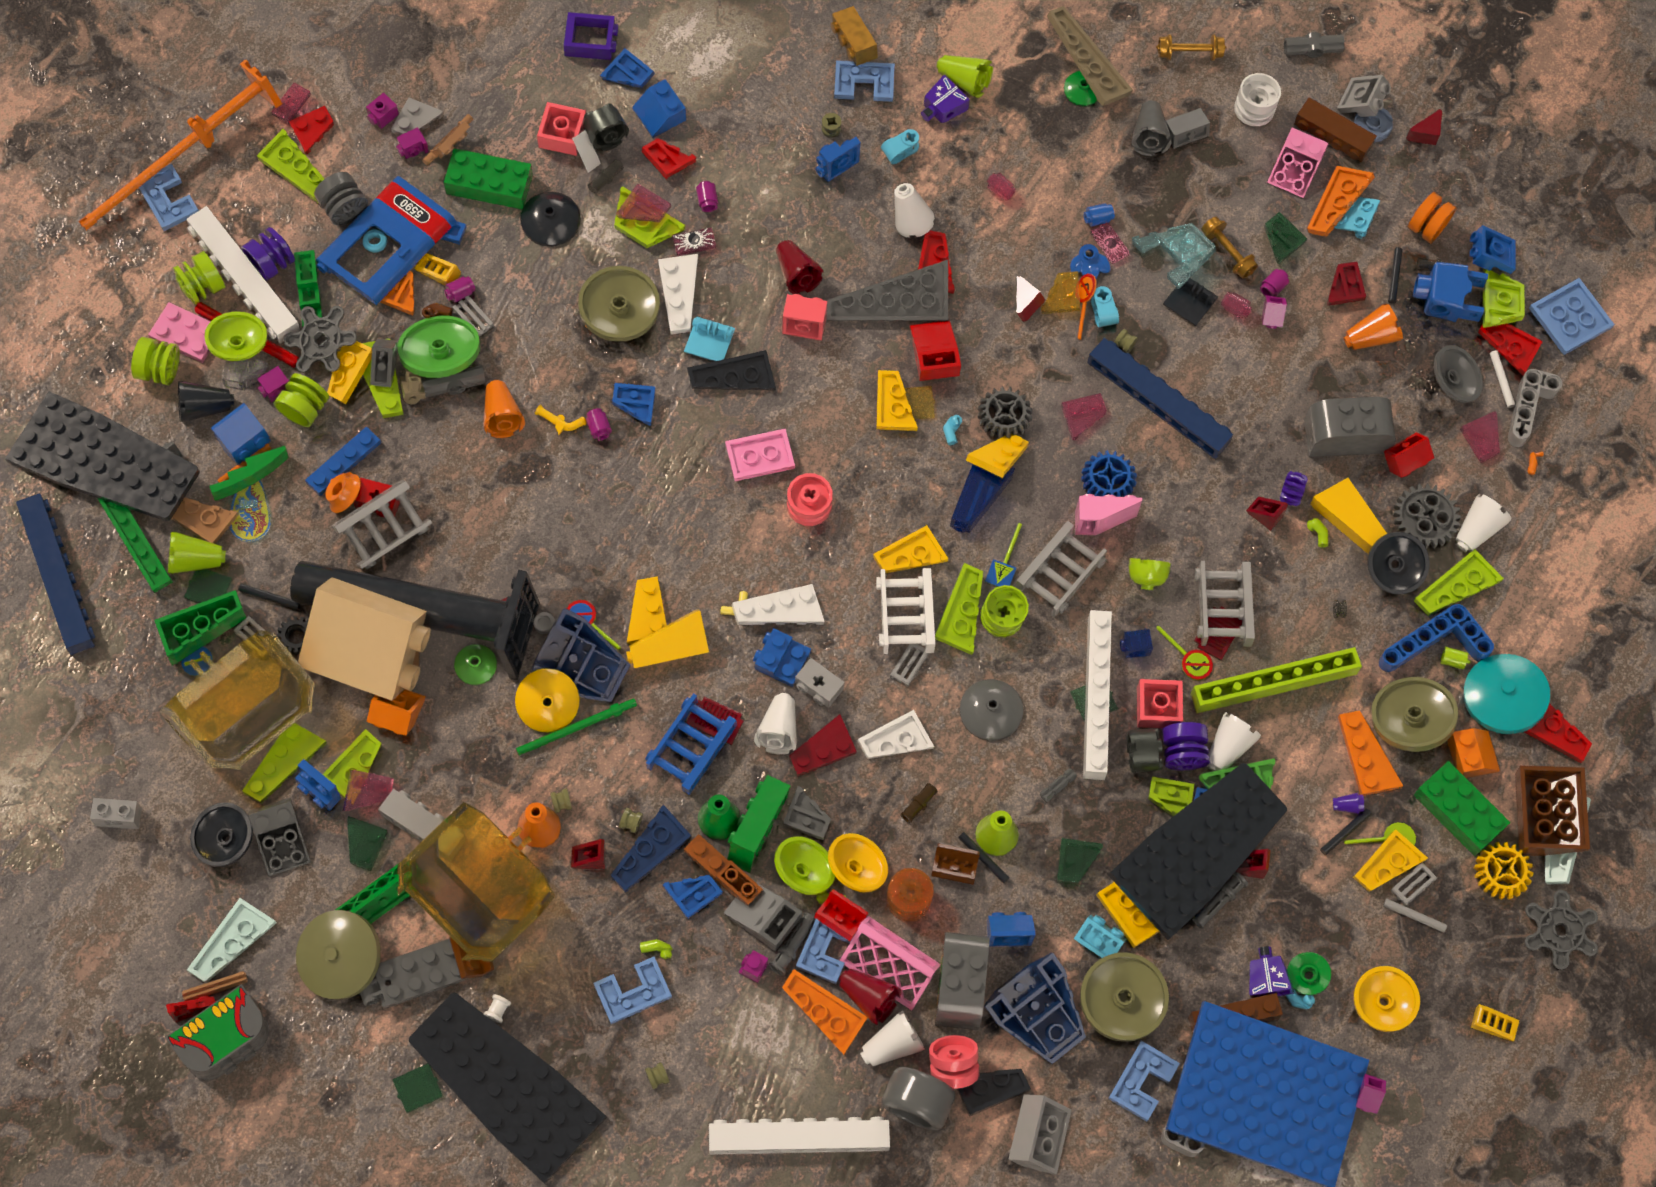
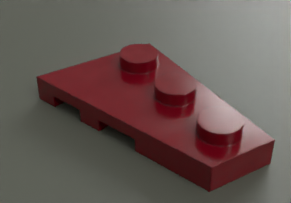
M839 714L790 754L789 759L797 777L855 755L857 751Z

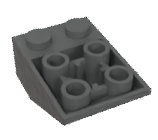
M291 797L249 810L248 816L268 876L311 863Z
M759 885L763 891L749 906L735 897L723 914L776 952L801 920L802 911L786 899Z

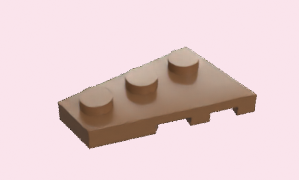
M184 498L172 520L202 540L216 544L239 516V513Z

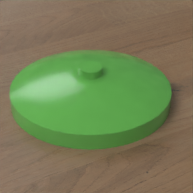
M434 316L420 320L407 328L398 342V354L402 365L411 373L427 378L447 377L465 370L476 360L480 351L479 335L474 326L461 318L453 316Z

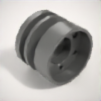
M338 172L325 178L314 192L316 200L325 209L326 215L329 216L330 221L334 225H345L354 221L368 206L367 198L358 189L357 183L348 172Z

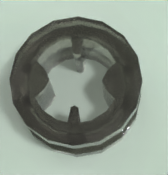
M1334 600V618H1338V616L1346 618V600L1341 602Z

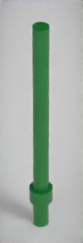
M634 698L621 704L615 703L607 710L517 747V753L519 756L607 718L620 716L622 712L636 707L637 703Z

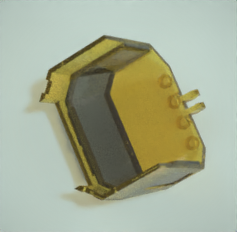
M260 630L240 642L215 663L202 651L200 656L209 665V668L204 672L199 664L192 659L189 664L199 676L175 694L159 711L182 741L208 766L242 770L241 766L293 723L306 713L312 714L315 683L275 633Z
M465 802L458 806L398 864V895L405 889L466 952L461 960L492 962L542 914L555 897V894L545 875L521 852L532 839L529 836L524 838L518 847L512 842L523 829L519 826L507 837L485 813Z

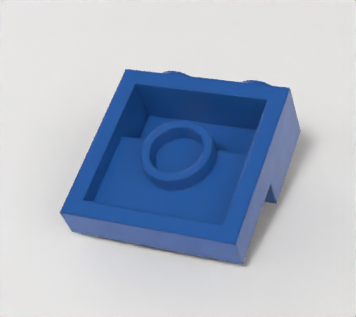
M854 137L851 140H846L842 143L841 147L836 142L823 146L819 151V156L816 157L818 166L815 170L817 174L829 182L857 164L860 159L861 145L858 138Z
M1484 225L1471 234L1470 242L1473 243V247L1469 255L1473 258V264L1488 271L1496 267L1509 274L1516 270V240Z
M773 628L772 632H767L762 643L765 645L762 651L757 650L753 658L755 670L793 687L795 676L805 665L811 653V648L794 641L793 637Z
M303 759L298 764L300 773L295 777L298 784L297 789L304 795L310 794L314 798L312 801L321 809L325 807L330 811L341 799L336 785Z

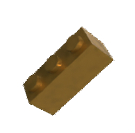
M852 6L832 13L833 22H831V28L834 34H838L841 46H845L849 59H853L856 66L877 59V44L855 7Z

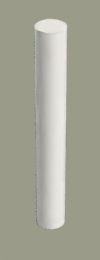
M1495 350L1490 352V356L1507 408H1512L1515 406V402L1498 351Z

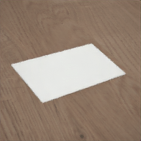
M586 130L573 138L574 144L589 173L601 164Z

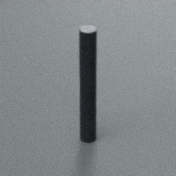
M1396 247L1394 250L1388 303L1395 304L1397 299L1403 251L1400 247Z
M242 583L238 589L240 592L299 610L301 603L293 602L290 598Z
M1366 808L1364 812H1361L1328 841L1320 851L1327 855L1372 815L1371 811Z
M965 832L958 837L969 849L980 852L979 859L1003 884L1010 878Z

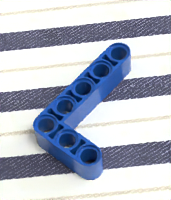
M1455 604L1387 648L1380 657L1379 666L1385 672H1392L1450 633L1455 635L1470 656L1478 662L1490 656L1494 649V644L1463 605ZM1452 614H1457L1460 619H1455ZM1435 625H1441L1444 630H1439ZM1465 630L1471 631L1473 636L1467 635ZM1419 635L1425 636L1428 641L1421 640ZM1402 646L1409 647L1411 652H1406ZM1478 646L1483 647L1486 652H1481ZM1386 657H1391L1395 663L1388 662Z

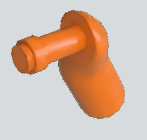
M1542 451L1530 453L1528 474L1534 475L1536 473L1538 464L1536 457H1542L1544 455Z

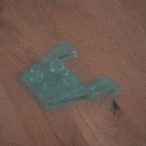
M1192 223L1168 228L1167 232L1163 233L1151 232L1146 237L1140 238L1139 235L1132 237V244L1142 254L1160 245L1181 265L1167 273V278L1178 289L1216 252V246Z

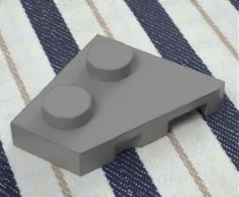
M408 98L391 131L400 136L417 127L420 131L425 130L430 126L429 123L443 117V111Z

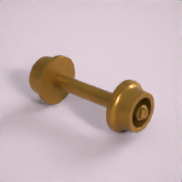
M1168 34L1166 37H1159L1158 45L1156 46L1158 57L1167 58V60H1171L1172 51H1210L1211 61H1214L1216 58H1223L1227 48L1224 37H1216L1215 34H1212L1210 44L1172 43V35Z
M1217 216L1207 220L1201 228L1205 234V240L1209 241L1215 237L1237 262L1233 268L1234 274H1238L1242 279L1253 275V272L1258 268V264L1254 260L1255 256L1250 254L1243 258L1222 233L1227 225L1225 221H1221Z

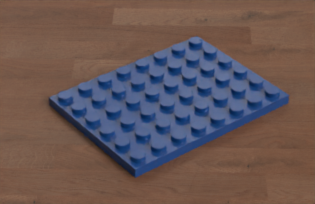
M1203 1001L1165 1130L1325 1187H1335L1369 1059Z

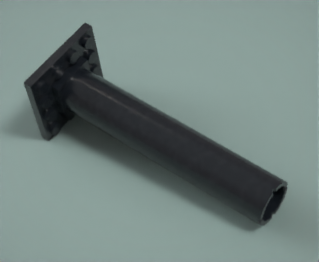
M300 561L295 567V575L292 576L290 597L293 602L312 606L318 587L330 578L344 581L427 611L423 626L431 630L494 642V648L509 678L518 680L533 630L534 618L540 605L527 571L518 570L517 576H514L512 579L511 588L513 590L511 596H508L506 601L306 561Z

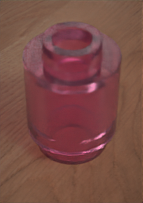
M1000 172L997 174L993 173L987 180V188L1001 200L1008 201L1017 190L1014 184Z
M1227 292L1221 302L1224 310L1239 319L1247 317L1252 310L1250 306L1251 301L1235 292Z

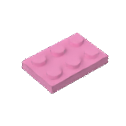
M168 302L148 336L151 339H156L158 343L165 341L169 344H178L180 353L203 363L210 352L205 344L204 335L211 321Z
M786 429L725 441L734 481L795 469Z

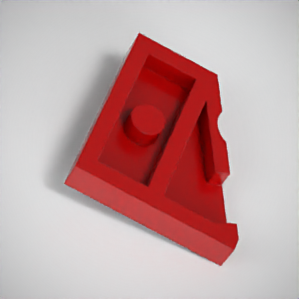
M659 138L642 147V153L665 179L695 163L697 158L693 154L688 156L680 152V148L669 145Z

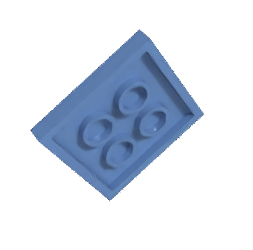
M1580 278L1538 300L1529 307L1563 355L1612 329L1615 325Z

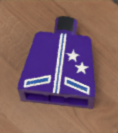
M943 75L925 95V109L921 112V116L927 122L935 117L940 123H945L967 111L970 99L946 75Z
M1270 946L1260 947L1258 949L1260 959L1250 961V997L1256 998L1277 993L1278 997L1295 994L1282 957H1273Z

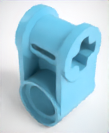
M908 129L886 140L881 145L882 151L891 164H897L918 151L919 134L913 129Z
M1105 286L1098 287L1091 300L1096 325L1104 327L1118 324L1119 314L1112 297V292Z

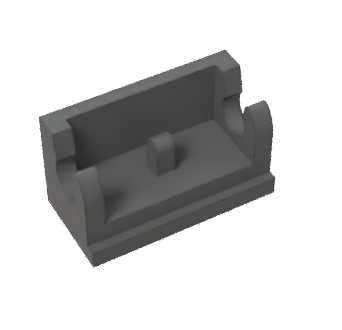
M1201 108L1166 120L1173 148L1209 136L1210 122Z

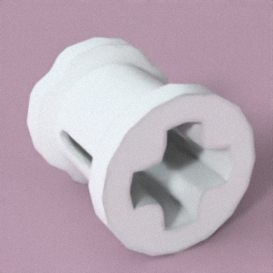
M493 994V1002L489 1010L484 1012V1015L497 1023H502V1016L507 1006L511 1005V1002L504 997Z

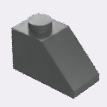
M377 338L373 344L370 385L391 388L397 362L398 341Z

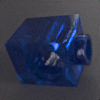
M1150 629L1124 632L1123 638L1120 639L1121 652L1125 653L1126 659L1151 655L1153 646Z

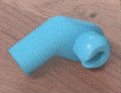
M959 415L951 416L943 426L948 445H954L958 442L955 432L960 427V424H962V418Z

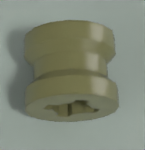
M828 113L822 118V133L829 138L837 137L841 132V118L835 113Z
M1123 329L1114 343L1123 349L1124 353H1129L1136 344L1138 337L1135 335L1131 336L1126 329Z
M567 788L562 789L559 793H550L555 813H559L562 809H572Z
M626 808L620 820L619 828H628L632 833L636 834L640 827L643 813H635L630 808Z
M662 1062L657 1063L656 1067L645 1068L653 1090L662 1083H670Z

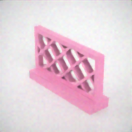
M869 916L861 922L858 931L840 959L849 969H854L868 975L870 974L866 966L876 964L879 975L873 977L885 981L884 978L894 976L896 985L901 989V997L896 996L895 1000L911 1011L941 966V964ZM862 933L869 937L870 946L861 947L859 937ZM884 947L887 949L889 958L879 959L877 948ZM872 949L875 960L865 962L862 951ZM858 952L861 963L854 964L847 957L850 953ZM902 959L905 961L908 970L897 971L895 960ZM890 961L893 973L883 974L880 963ZM921 972L927 978L924 983L916 984L913 973ZM909 974L911 985L901 986L899 975ZM913 988L915 998L910 1002L904 998L903 990Z

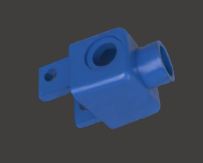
M1437 262L1434 264L1429 276L1417 275L1413 297L1425 299L1424 313L1428 316L1456 322L1458 318L1479 322L1484 313V307L1464 304V297L1472 291V286L1483 288L1488 279V274L1468 270V265Z

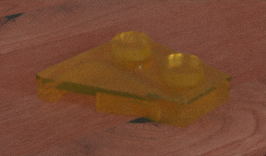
M1078 271L1058 273L1053 287L1050 288L1048 298L1041 307L1042 314L1081 311Z

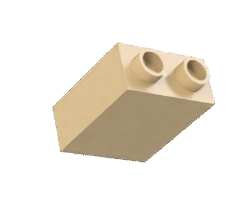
M330 578L316 589L297 667L392 701L403 690L412 691L418 681L420 667L413 665L416 651L422 653L430 638L431 629L423 626L427 611L344 581Z

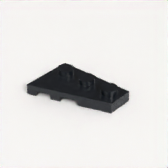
M1022 1069L979 1072L977 1081L972 1085L957 1088L969 1117L1031 1090Z

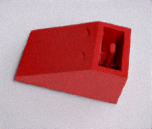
M950 320L910 325L919 381L960 376L961 362Z

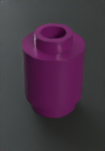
M710 181L699 183L696 187L699 207L703 212L715 211L719 203L715 184Z
M1274 269L1261 283L1260 291L1264 296L1276 297L1289 284L1288 274L1282 269Z
M467 276L446 284L444 294L448 301L452 300L456 303L466 296L472 295V292L476 291L472 279Z
M600 408L590 410L586 414V421L592 437L598 440L607 439L612 429L605 412Z

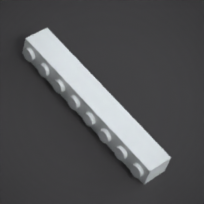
M207 206L186 219L189 225L187 230L193 238H198V244L204 252H209L211 255L209 258L215 267L220 266L222 269L221 274L225 280H231L234 284L232 288L238 296L242 295L245 298L243 300L249 310L253 309L256 312L255 316L267 326V333L272 339L276 338L281 344L284 342L286 334L300 331L297 320Z
M1090 610L1088 617L1083 779L1105 780L1107 775L1112 615L1110 611Z
M834 1117L826 1118V1121H817L816 1118H805L803 1122H794V1119L791 1118L781 1119V1122H772V1119H760L759 1123H750V1120L747 1119L736 1120V1123H727V1120H714V1123L709 1124L710 1155L889 1151V1120H884V1117H871V1120L862 1121L860 1117H850L848 1121H839V1118Z

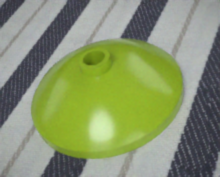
M228 312L216 317L208 324L204 335L205 344L208 350L220 359L242 361L252 358L264 348L267 342V330L264 323L250 313Z
M791 837L784 840L775 852L776 870L781 879L793 890L806 895H818L827 891L833 884L835 875L829 866L828 852L816 841L806 837Z

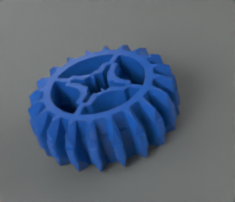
M1108 450L1105 451L1104 455L1099 451L1097 457L1092 455L1090 461H1086L1085 468L1082 469L1081 473L1083 476L1081 477V482H1084L1083 489H1089L1087 494L1100 497L1105 495H1115L1116 497L1128 496V494L1133 493V487L1137 483L1135 481L1137 473H1134L1135 466H1129L1131 463L1130 459L1124 461V454L1118 457L1116 451L1113 452V455H1110ZM1105 466L1104 470L1093 473L1097 468ZM1125 482L1120 488L1113 490L1114 485Z

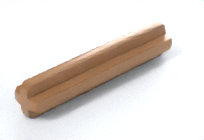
M242 971L184 990L182 996L184 1001L195 1000L202 996H208L248 982L246 973Z

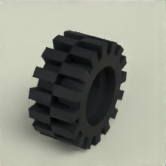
M293 616L294 620H291L289 617L286 619L287 623L283 621L281 623L282 627H278L277 639L282 651L286 652V655L290 656L292 654L293 657L297 658V655H300L303 641L298 644L291 643L289 635L295 630H301L305 633L309 620L307 619L306 621L304 617L298 619L297 616Z

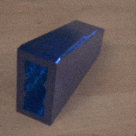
M972 464L952 515L950 527L961 533H970L1011 482L1015 468L1011 467L1002 478Z

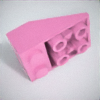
M1291 128L1267 183L1304 198L1329 144Z
M1085 494L1079 496L1075 510V535H1098L1137 517L1142 498H1137L1133 495L1125 497L1105 495L1100 497L1093 494Z

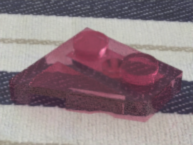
M1101 393L1062 402L1061 404L1072 440H1076L1086 429L1088 430L1095 421L1100 420L1107 412Z

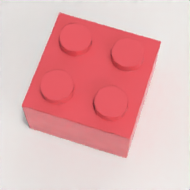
M547 102L537 134L538 147L577 156L578 150L573 138L584 131L583 123L586 110Z
M787 294L783 312L782 334L822 341L827 316V301L817 297L806 298L799 294Z
M1140 679L1137 686V728L1163 729L1171 724L1182 723L1183 682L1176 680Z

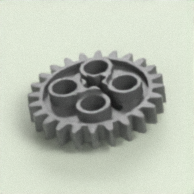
M1429 483L1426 484L1425 488H1422L1421 484H1418L1416 489L1410 486L1408 491H1403L1402 496H1399L1397 499L1398 503L1394 505L1396 511H1394L1392 516L1396 517L1393 523L1400 525L1397 532L1403 531L1415 536L1424 543L1426 549L1429 544L1433 548H1436L1438 543L1443 546L1445 540L1449 542L1452 536H1455L1456 529L1460 526V523L1457 522L1461 519V516L1457 514L1460 508L1454 507L1457 501H1450L1449 499L1452 494L1445 496L1444 488L1440 492L1437 491V485L1433 489H1430ZM1427 501L1433 502L1435 506L1429 505ZM1409 509L1415 510L1417 514H1412ZM1437 518L1443 519L1445 523H1440ZM1419 526L1425 527L1427 531H1422Z

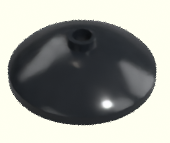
M543 192L533 196L526 202L521 212L520 221L523 232L531 241L538 245L553 247L562 245L575 236L580 227L581 217L578 206L567 195L559 192ZM553 211V213L547 214L546 212Z
M1392 532L1380 537L1372 545L1367 560L1368 571L1373 582L1380 589L1391 594H1406L1416 590L1425 581L1430 565L1428 552L1422 542L1415 536L1405 532ZM1393 560L1397 563L1396 568H1393L1391 565Z
M232 803L214 804L206 808L196 818L190 833L191 848L195 856L209 866L225 867L242 858L249 849L253 838V827L248 814L241 807ZM230 836V839L226 842V837Z

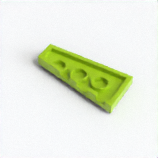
M283 128L257 155V158L318 203L314 192L317 186L324 180V177L314 168L306 155L300 151L297 144L291 140Z
M375 341L362 344L372 348ZM371 359L363 376L382 417L388 418L403 415L396 369L391 388L370 385Z
M1474 549L1418 595L1414 602L1429 616L1502 582L1504 578Z

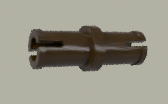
M927 783L917 796H913L912 802L900 814L906 822L912 823L920 811H924L927 808L926 804L937 794V789L932 784Z

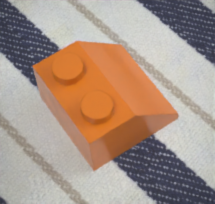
M406 689L392 701L375 695L371 699L366 722L378 728L391 730L398 735H407L416 723L426 696Z
M1475 728L1455 731L1447 740L1454 766L1465 778L1500 771L1489 731Z

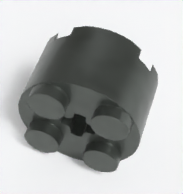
M611 103L595 111H589L584 116L583 129L586 130L592 145L597 150L598 148H601L602 151L614 149L622 143L621 139L624 136L627 138L629 134L627 124L618 109Z
M1158 729L1129 730L1126 735L1127 753H1129L1130 757L1128 762L1131 773L1162 770V759L1159 757V752H1162V741L1159 739Z

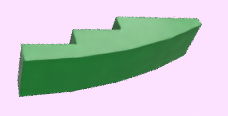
M315 251L294 252L300 309L302 311L305 307H312L316 315L322 318Z
M282 446L245 458L247 466L227 472L229 480L210 485L214 500L217 501L233 495L273 472L289 458L286 447Z

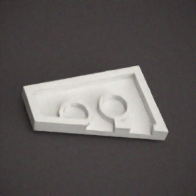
M914 710L857 740L867 759L934 748Z

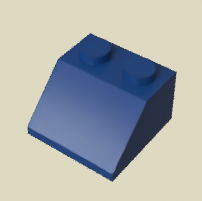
M666 79L649 87L632 107L652 138L686 121V108Z
M245 403L211 427L224 452L237 465H240L245 461V458L250 457L271 441L264 427Z
M1002 912L992 913V916H988L987 919L989 947L1031 946L1035 937L1032 915H1027L1025 912H1016L1013 915H1005Z

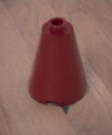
M784 240L778 244L776 254L788 291L791 294L801 295L800 292L802 291L808 293L815 289L823 279L822 272L824 273L822 267L793 241Z
M854 969L845 970L839 978L840 988L875 1025H878V1021L883 1023L891 1015L897 1006L894 1002L896 996L901 997V989L898 986Z

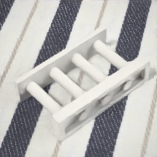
M923 568L922 576H918L915 579H885V569H881L880 577H876V588L881 590L883 634H879V646H883V654H888L889 644L920 643L922 646H925L926 653H934L935 631L931 568ZM886 587H918V589H922V595H919V597L886 598ZM887 606H919V608H923V614H920V616L887 617ZM920 624L921 627L924 626L925 633H921V635L888 636V625Z

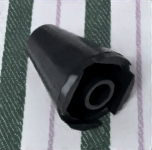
M178 381L180 422H187L230 411L231 406H234V394H230L228 389Z

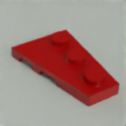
M1508 323L1486 328L1482 324L1478 331L1523 376L1543 342Z
M1550 703L1541 721L1531 729L1524 731V733L1579 763L1584 761L1592 746V743Z

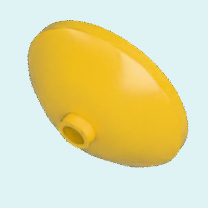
M551 668L539 669L528 674L519 684L515 696V706L519 717L528 727L539 732H555L570 724L576 716L579 708V693L573 680L565 673ZM545 698H550L552 702L550 705L546 706L544 705L543 700Z
M848 833L837 837L830 845L828 850L829 866L836 878L846 887L858 892H872L884 884L888 875L887 860L881 849L873 841L859 834Z
M1379 966L1368 970L1360 977L1354 989L1353 1000L1358 1015L1367 1025L1383 1032L1401 1030L1415 1019L1419 1011L1420 995L1415 982L1408 974L1395 967ZM1380 999L1386 1000L1387 1005H1382Z

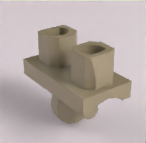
M405 368V376H400V385L404 401L412 405L418 403L420 399H425V390L421 377Z

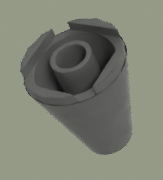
M1153 100L1142 104L1132 136L1134 150L1142 155L1155 156V153L1160 151L1162 154L1171 145V136L1161 105Z

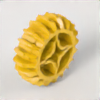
M1496 842L1494 847L1491 844L1488 845L1486 850L1483 849L1480 852L1481 856L1476 858L1478 864L1474 866V870L1478 872L1474 875V878H1481L1478 886L1485 885L1483 891L1485 893L1489 890L1492 891L1491 897H1495L1498 894L1499 899L1503 900L1506 895L1507 899L1511 900L1513 895L1519 897L1521 892H1525L1528 889L1526 885L1529 886L1532 883L1530 878L1534 872L1529 869L1533 867V864L1526 863L1529 860V856L1523 857L1521 849L1516 851V844L1509 848L1508 842H1504L1502 846L1499 842ZM1495 856H1504L1509 858V860L1505 861ZM1488 864L1490 865L1489 868L1493 871V878L1489 874ZM1514 864H1516L1519 870V877H1517L1518 874L1514 871ZM1508 865L1509 867L1506 869L1505 874L1503 873L1501 876H1498L1502 868ZM1499 881H1505L1507 884H1510V883H1511L1512 885H1511V886H1505V885L1499 884L1498 882H1499Z

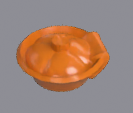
M347 472L330 480L325 496L330 503L332 512L340 513L345 511L354 503L360 491V478L358 475Z

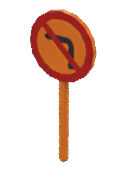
M1088 273L1082 276L1076 287V298L1079 302L1083 303L1078 340L1082 338L1086 304L1093 297L1096 290V278L1093 274Z

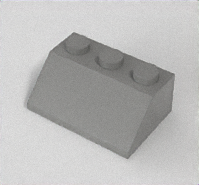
M1024 1094L1009 1160L1023 1167L1057 1175L1071 1109L1043 1095Z

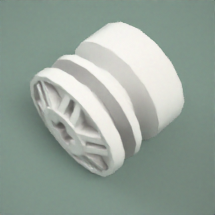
M1262 73L1247 76L1240 86L1234 104V111L1237 117L1243 123L1250 126H1262L1269 123L1275 114L1281 97V88L1278 82L1273 77Z

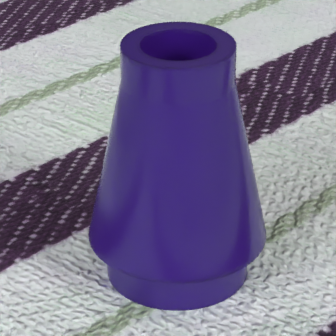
M1357 792L1333 798V811L1338 810L1356 814L1364 812L1363 794L1358 795Z

